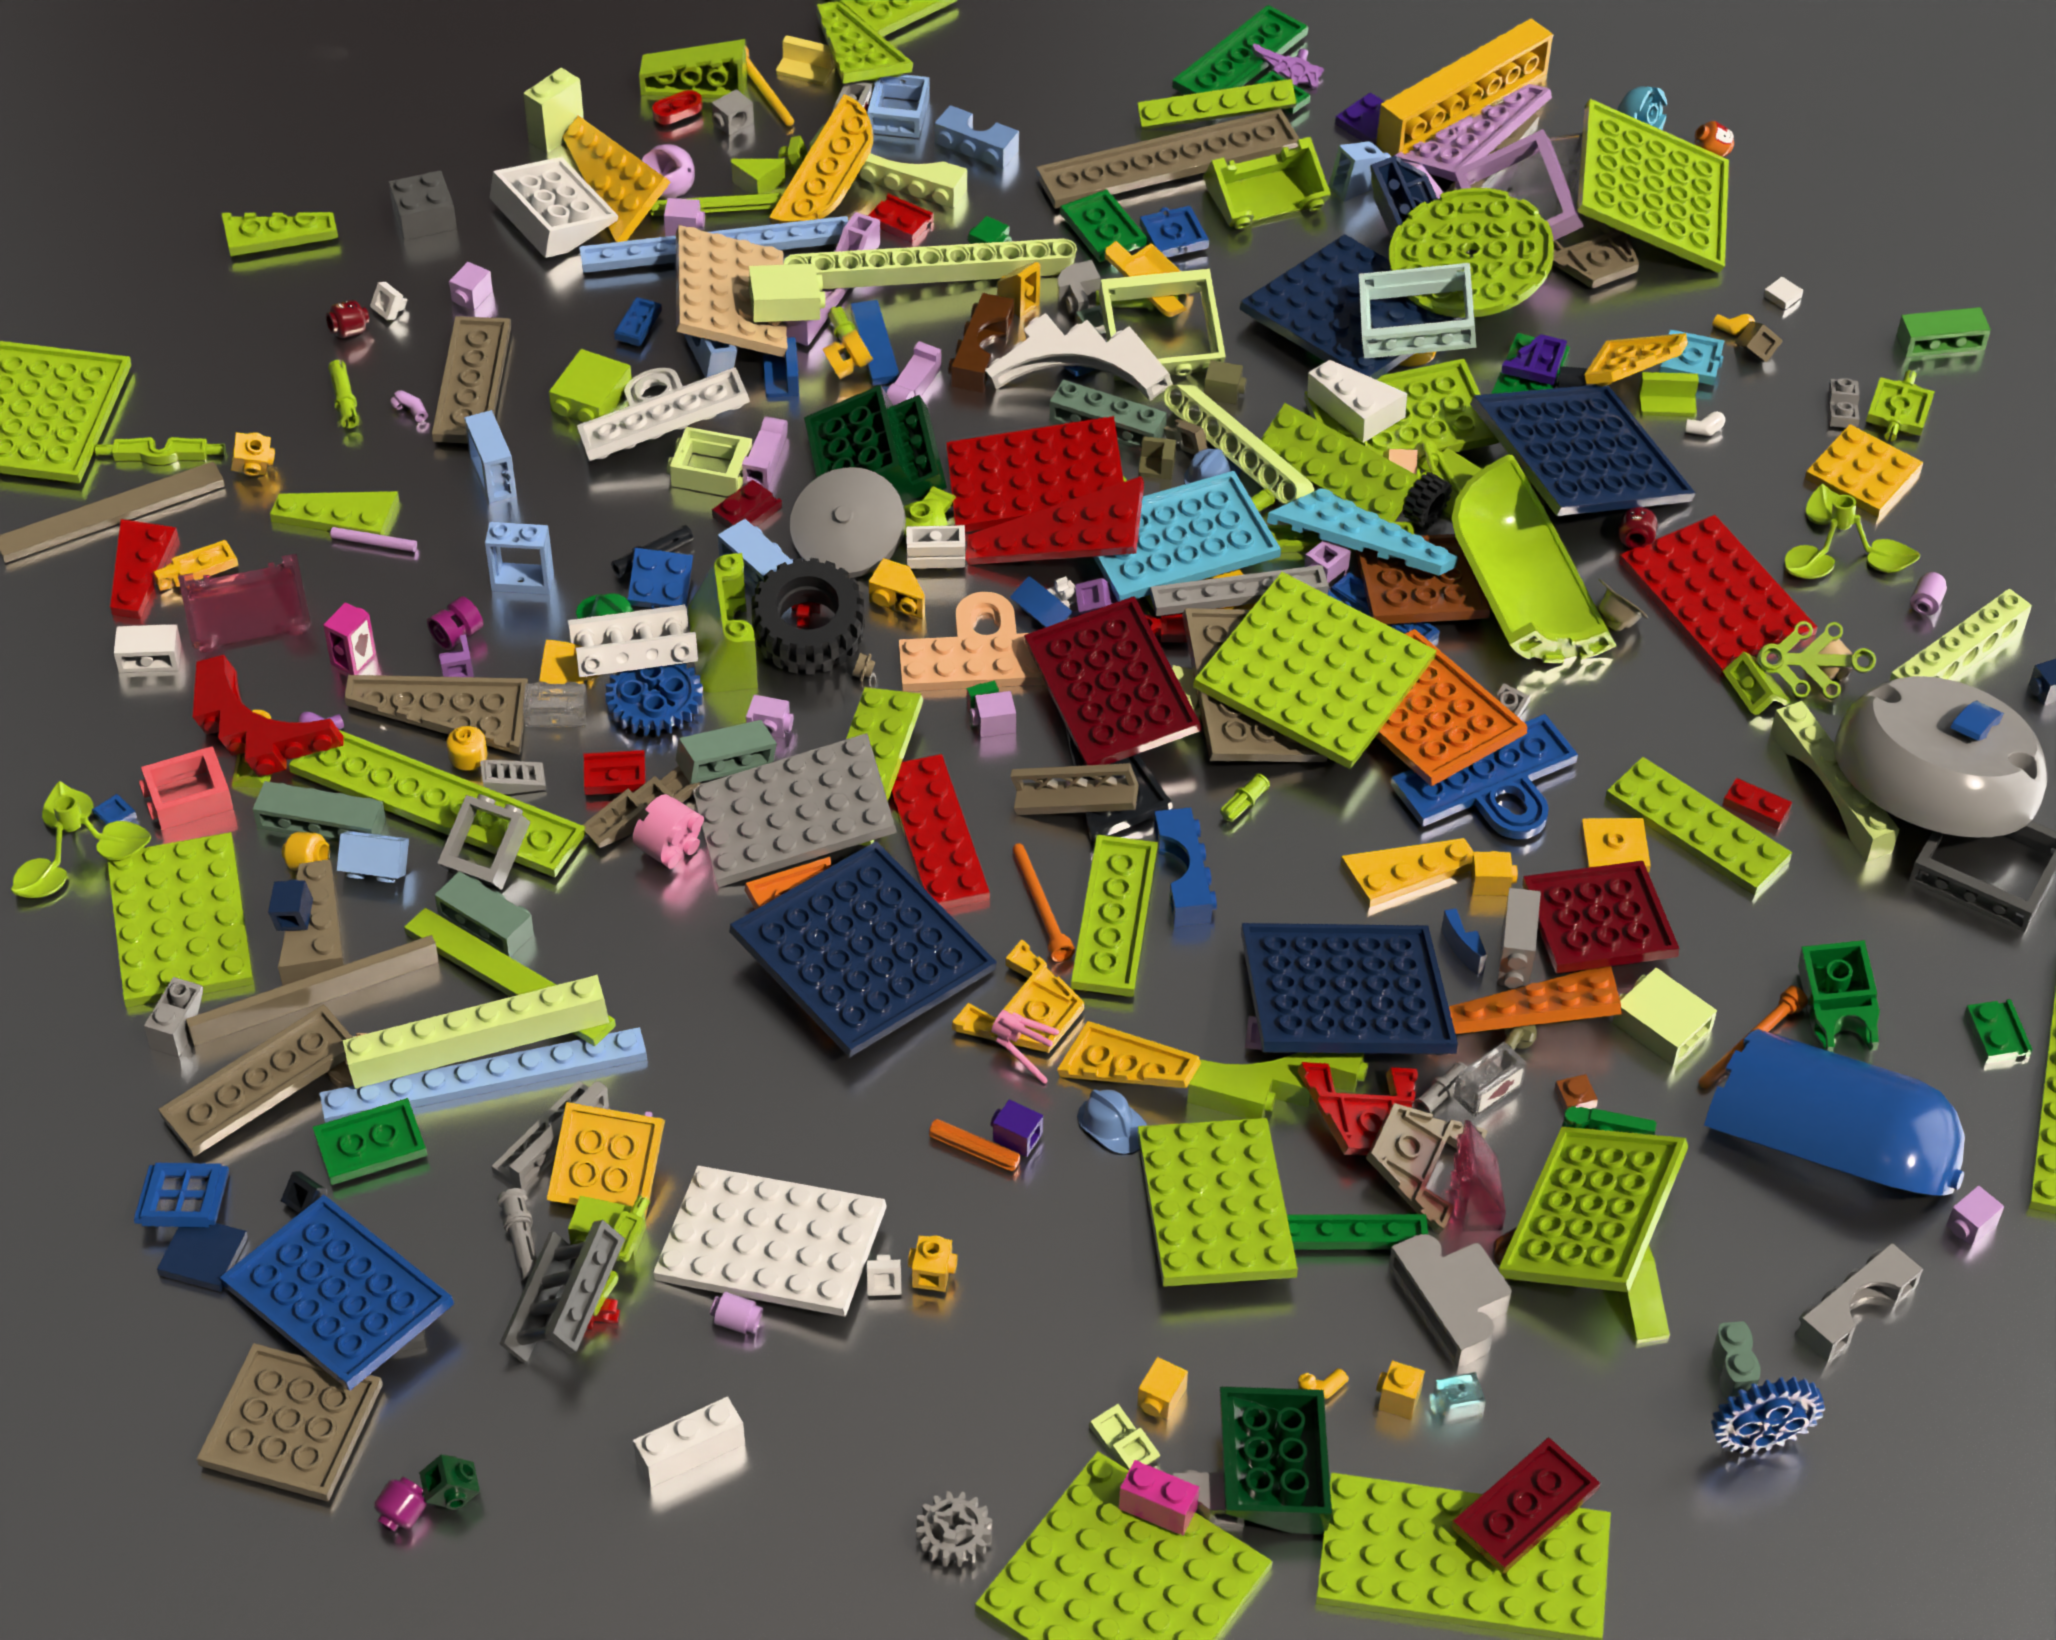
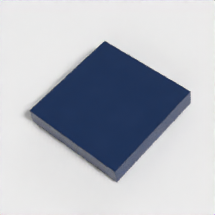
M218 1223L209 1225V1227H178L157 1267L158 1275L221 1292L224 1286L220 1277L235 1265L248 1239L247 1231Z

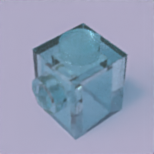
M1476 1372L1436 1379L1434 1393L1430 1394V1405L1433 1414H1439L1442 1426L1478 1420L1483 1417L1486 1400Z

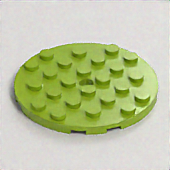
M1491 188L1452 190L1440 194L1439 199L1428 204L1424 201L1408 213V218L1402 225L1397 226L1389 248L1391 271L1470 263L1474 317H1485L1505 311L1529 298L1547 278L1554 259L1552 230L1548 221H1545L1539 214V210L1523 198L1518 200L1510 197L1506 191ZM1468 250L1478 251L1477 253L1472 254V257H1470L1469 254H1466ZM1464 291L1406 296L1416 305L1433 313L1454 318H1466Z

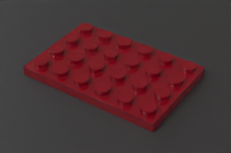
M1135 596L1024 635L1025 643L1085 766L1111 764L1201 731V724Z

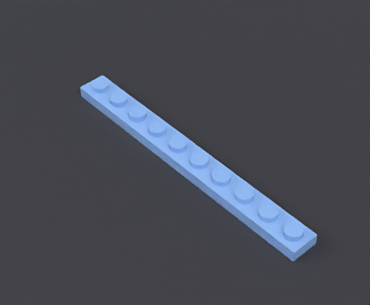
M842 216L719 230L709 233H719L725 237L747 240L753 244L765 247L772 246L778 250L838 244L843 228L848 223V217ZM676 236L579 246L583 273L676 262Z
M639 1027L609 1033L596 1046L580 1039L422 1071L356 1089L353 1085L319 1093L326 1123L405 1098L409 1099L412 1108L645 1061L647 1060V1054Z

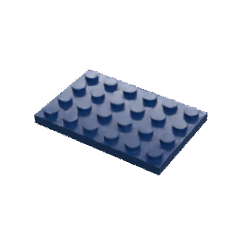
M325 1195L318 1198L220 1277L225 1288L349 1391L454 1305L453 1298L449 1293Z

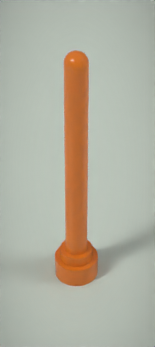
M1016 843L1012 851L1050 939L1047 946L1049 954L1055 962L1066 961L1075 953L1073 943L1068 936L1061 933L1028 854L1021 843Z
M1789 986L1780 995L1779 1005L1749 1033L1756 1029L1769 1032L1787 1014L1799 1013L1808 1004L1806 994L1797 986ZM1744 1038L1699 1079L1698 1083L1701 1088H1709L1726 1072V1066L1735 1050L1743 1051L1745 1046L1743 1045Z

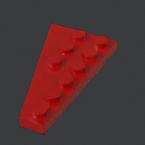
M1142 476L969 534L965 559L968 565L1136 554L1144 480Z

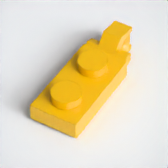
M222 540L171 558L172 562L166 565L165 568L154 571V577L159 590L163 591L238 566V560L227 541Z

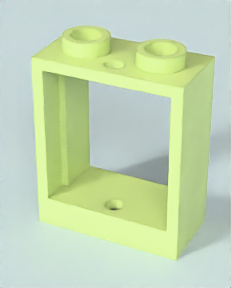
M687 427L683 436L677 438L675 455L670 457L667 463V474L671 476V486L721 496H731L743 485L742 463L745 456L748 457L752 449V439ZM692 453L731 460L726 473L687 466Z

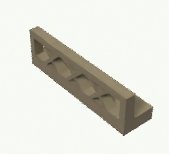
M1130 763L1011 770L1010 777L1017 791L1014 805L1017 815L1136 809L1139 784ZM1112 775H1125L1126 778L1117 779ZM1089 776H1090V777L1094 778L1095 780H1086V779H1084V778H1082V777H1089ZM1052 778H1061L1066 781H1056ZM1031 779L1036 783H1023V780Z

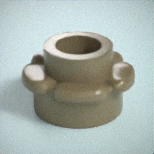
M862 653L858 656L852 675L860 678L859 681H862L864 677L870 678L875 661L870 660L872 656L870 653L868 656Z

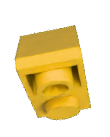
M883 558L869 580V602L923 619L925 615V595L910 566Z

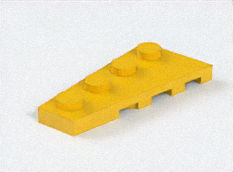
M1465 838L1343 855L1341 856L1340 864L1370 908L1470 871L1474 851Z
M1087 1021L1057 1071L1059 1077L1187 1088L1201 1062L1197 1055Z

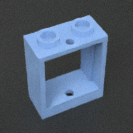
M902 74L899 77L886 76L876 80L867 112L874 134L920 138L930 98L929 77ZM883 98L919 101L917 111L881 107Z
M492 410L464 417L470 459L489 504L516 497L512 456Z
M489 522L485 547L491 590L495 592L550 595L554 570L548 525ZM500 547L540 550L541 565L502 562Z

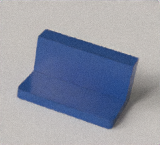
M796 337L787 338V351L784 357L776 355L763 356L767 398L799 396Z

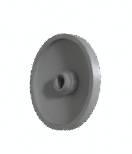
M854 467L832 470L813 480L798 496L790 517L791 537L801 558L804 561H810V558H819L821 563H825L826 560L835 563L836 569L842 567L849 572V578L859 577L876 570L883 558L889 560L898 549L906 526L904 506L892 484L873 471Z

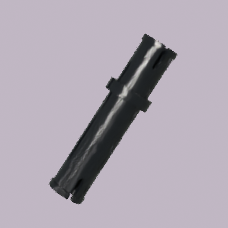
M683 525L681 528L642 547L636 546L632 548V552L611 562L615 575L621 578L625 574L632 572L635 548L659 551L657 547L673 540L669 545L659 549L664 552H671L694 541L692 531L687 525Z

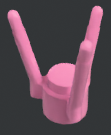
M1002 1010L991 1029V1032L998 1035L996 1042L1004 1046L1043 1084H1046L1047 1078L1010 1040L1016 1042L1021 1034L1051 1047L1053 1045L1051 1040L1025 1026L1053 1035H1058L1059 1030L1024 1018L1015 1012L1011 1014L1006 1010Z

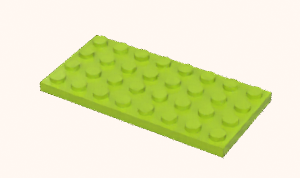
M1331 1473L1332 1516L1327 1531H1324L1316 1604L1562 1640L1603 1639L1611 1512L1578 1508L1503 1575L1451 1528L1452 1521L1483 1494Z

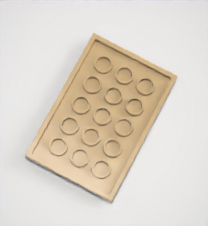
M678 225L676 231L677 332L784 357L787 351L786 324L783 321L753 322L749 295V266L784 265L783 251L772 246L765 247L753 244L747 240H737L725 237L719 233L713 234L698 230L695 227Z

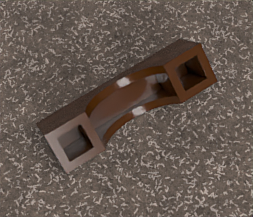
M982 293L979 302L973 304L971 321H966L963 332L964 338L963 340H958L956 357L951 358L948 365V374L951 375L952 387L984 393L989 381L985 370L991 364V354L982 349L981 346L990 340L1007 337L1014 320V299Z

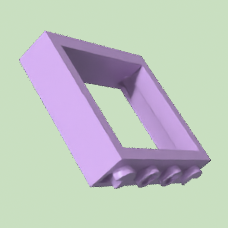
M1543 129L1455 171L1458 181L1455 182L1456 189L1471 188V184L1541 152L1563 213L1547 220L1552 230L1553 240L1584 227L1552 143Z

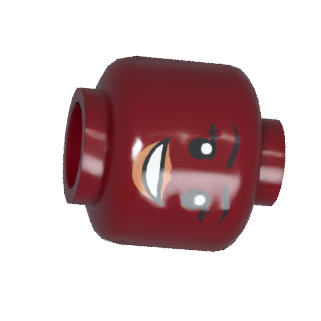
M355 300L333 304L329 312L326 313L327 327L331 334H335L340 339L361 335L366 329V324L369 323L368 311Z
M1634 507L1625 511L1621 517L1619 528L1621 542L1631 549L1637 547L1644 548L1646 545L1652 544L1656 538L1658 525L1655 514L1643 507Z

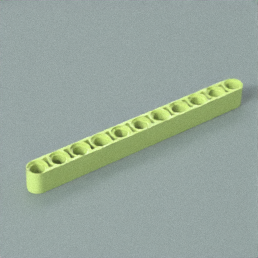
M1046 239L789 255L785 258L784 265L815 264L817 275H822L823 289L1001 279L1015 269L1034 262L1040 264V276L1059 275L1063 269L1074 264L1077 247L1069 239Z

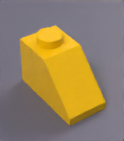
M1038 262L1019 267L997 281V296L1014 299V314L1020 318L1040 305V264Z

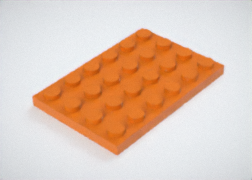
M1416 629L1406 633L1411 638L1437 650L1436 655L1375 737L1432 787L1527 734V724L1422 634Z

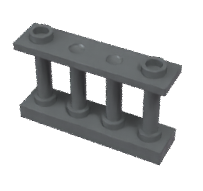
M604 1220L593 1222L585 1242L572 1245L568 1244L554 1231L549 1232L500 1341V1345L522 1363L528 1361L536 1342L551 1340L567 1354L577 1352L625 1238ZM578 1257L573 1269L568 1270L572 1259ZM566 1285L561 1297L556 1298L560 1286ZM553 1313L548 1326L543 1327L548 1314Z

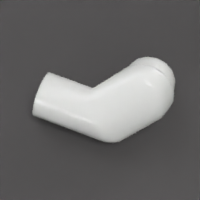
M1715 411L1702 421L1687 419L1685 433L1712 436L1724 426L1725 417L1721 412Z

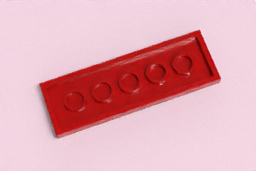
M938 754L902 762L890 795L920 885L944 909L990 900V891L943 755Z

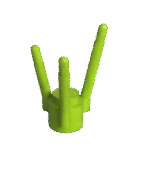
M1431 440L1419 442L1414 450H1417L1416 475L1420 477V468L1434 473L1436 467L1440 464L1455 492L1459 495L1461 487L1445 462L1443 453L1438 452L1436 443Z

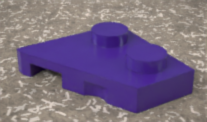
M1371 92L1338 114L1335 118V125L1362 142H1371L1376 145L1380 106L1384 100Z
M1540 334L1532 340L1530 345L1521 348L1517 352V357L1510 362L1505 360L1502 364L1501 373L1553 385L1566 350L1567 340Z

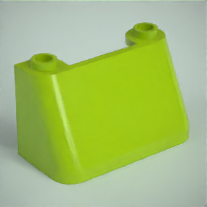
M1311 137L1298 139V147L1289 150L1288 147H1284L1279 154L1235 164L1234 160H1230L1226 164L1224 157L1211 161L1203 179L1206 188L1230 227L1243 229L1253 222L1306 209L1316 211L1325 206L1324 203L1328 200L1331 193Z
M742 553L727 554L717 558L688 605L690 632H695L698 661L694 662L696 675L700 676L703 691L707 693L758 688L753 627L747 621L733 620L735 613L740 609L741 612H747Z

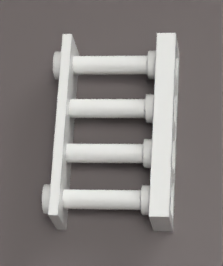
M685 605L568 620L570 643L582 646L576 648L579 677L698 661L695 632L689 633Z

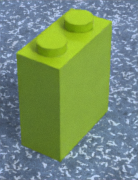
M580 349L549 391L551 412L582 423L612 413L625 396V386L632 379L631 366Z

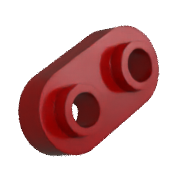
M686 90L661 99L653 105V118L660 124L669 125L693 116L702 110V97L696 91Z

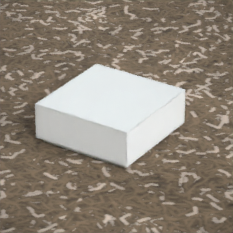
M1784 277L1779 278L1764 291L1765 298L1784 310L1799 300L1803 294L1801 288Z

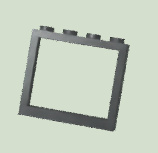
M2031 821L2020 830L2003 835L2052 856L2028 901L1930 859L1944 836V833L1933 831L1915 861L1909 881L2026 932L2056 876V831ZM1922 871H1923V872H1926V873H1928L1929 875L1927 876V875H1925V874H1922L1921 872H1922ZM2016 913L2023 915L2024 918L2016 915Z

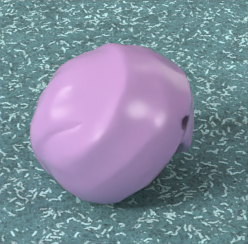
M663 144L654 147L643 156L642 161L670 181V184L658 200L679 198L690 190L695 179V168L692 158L687 151L675 145Z

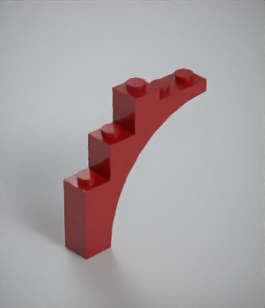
M224 654L196 662L193 719L206 735L219 732V740L232 756L245 753V761L258 777L286 770L287 760L343 746L344 736L331 718L312 722H283L268 719L247 708L243 704L238 690L237 671Z

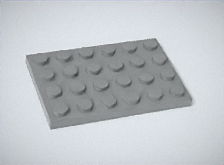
M867 733L706 782L693 789L698 812L704 817L702 828L718 887L897 833Z

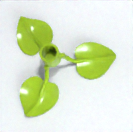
M1821 484L1808 500L1806 516L1815 524L1825 525L1831 523L1824 547L1821 550L1811 545H1799L1792 548L1785 557V570L1794 576L1805 579L1820 578L1829 574L1834 568L1835 560L1831 556L1826 555V553L1828 552L1835 528L1846 530L1854 523L1864 550L1869 553L1867 562L1876 570L1888 573L1900 571L1916 562L1920 558V553L1900 542L1889 539L1875 540L1872 543V547L1869 546L1860 522L1861 516L1855 514V498L1850 495H1839L1831 491L1824 484Z
M59 781L49 794L42 810V819L45 825L56 829L55 859L51 862L45 858H36L25 862L14 875L11 891L21 897L40 898L55 893L64 885L67 873L63 868L58 867L61 863L63 829L67 832H73L78 830L81 824H84L91 834L99 840L96 845L97 852L108 860H123L136 854L150 842L151 834L145 828L127 821L108 823L103 829V834L99 833L88 820L92 809H94L92 799L87 794L70 788Z

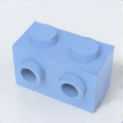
M355 831L341 833L337 871L346 872V877L364 879L366 874L377 876L376 880L380 882L394 883L396 878L398 879L406 875L409 838Z

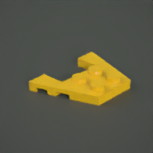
M1021 939L1006 957L1005 966L1029 979L1003 1010L1011 1014L1015 1012L1024 1018L1059 1030V1034L1053 1035L1025 1026L1051 1040L1053 1045L1049 1047L1021 1034L1016 1042L1010 1040V1042L1016 1046L1049 1053L1083 1012L1084 1001L1059 976L1056 978L1047 968V963L1040 956L1036 957L1030 951V946ZM967 1003L952 1021V1030L996 1041L998 1035L991 1032V1029L997 1017H993Z

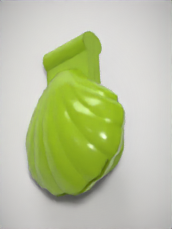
M933 486L922 501L904 506L906 516L904 537L906 538L907 526H948L945 513L953 506L956 496Z

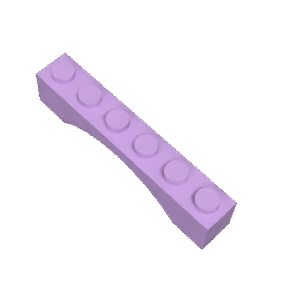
M855 212L843 228L835 252L877 249L880 245V219ZM849 288L823 289L820 291L825 292V308L820 309V320L783 321L786 324L787 338L796 337V342L808 346L828 319V313L831 311V308L837 306Z

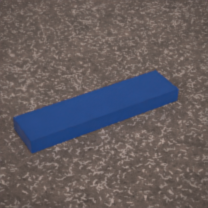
M878 300L851 303V313L856 330L873 358L872 362L866 364L872 385L895 383L900 374Z
M1349 572L1331 587V592L1343 602L1348 601L1353 608L1371 617L1363 581ZM1428 622L1387 624L1404 634L1416 629L1431 643L1440 634V630Z

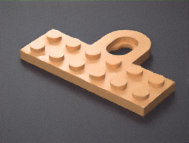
M977 592L966 596L960 601L956 608L957 637L899 640L903 692L967 689L968 687L994 680L998 687L1046 685L1025 643L1024 635L1028 633H1016L1014 608L1008 599L997 593ZM980 615H989L993 618L999 630L994 634L981 635L975 632L973 627Z

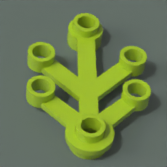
M1801 621L1797 623L1795 630L1779 645L1767 644L1760 649L1757 656L1760 668L1767 673H1778L1792 687V693L1798 699L1806 698L1810 694L1811 687L1807 681L1800 680L1788 665L1801 666L1823 689L1824 697L1834 700L1839 697L1841 687L1836 681H1831L1818 666L1853 667L1856 672L1865 674L1870 672L1876 663L1875 654L1867 648L1858 649L1853 655L1818 654L1830 642L1837 641L1842 637L1843 628L1837 622L1829 623L1825 631L1801 653H1788L1800 640H1807L1812 635V625L1807 621ZM1806 626L1809 629V633L1802 636L1798 633V628ZM1830 627H1837L1840 633L1833 637L1829 635L1828 629ZM1775 654L1778 657V661L1775 664L1768 663L1766 660L1768 655ZM1860 657L1868 659L1869 664L1866 667L1858 665L1857 660ZM1799 684L1805 685L1807 692L1805 694H1798L1796 686ZM1833 685L1837 688V693L1829 695L1826 692V688Z

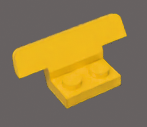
M1117 241L1105 250V258L1124 277L1181 272L1152 243L1133 256ZM1173 295L1147 298L1168 317H1173L1187 310Z

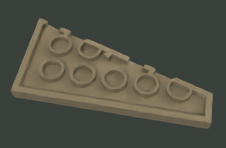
M348 675L344 698L347 706L445 734H450L454 729L461 726L476 727L485 735L487 746L520 755L529 684L528 678Z

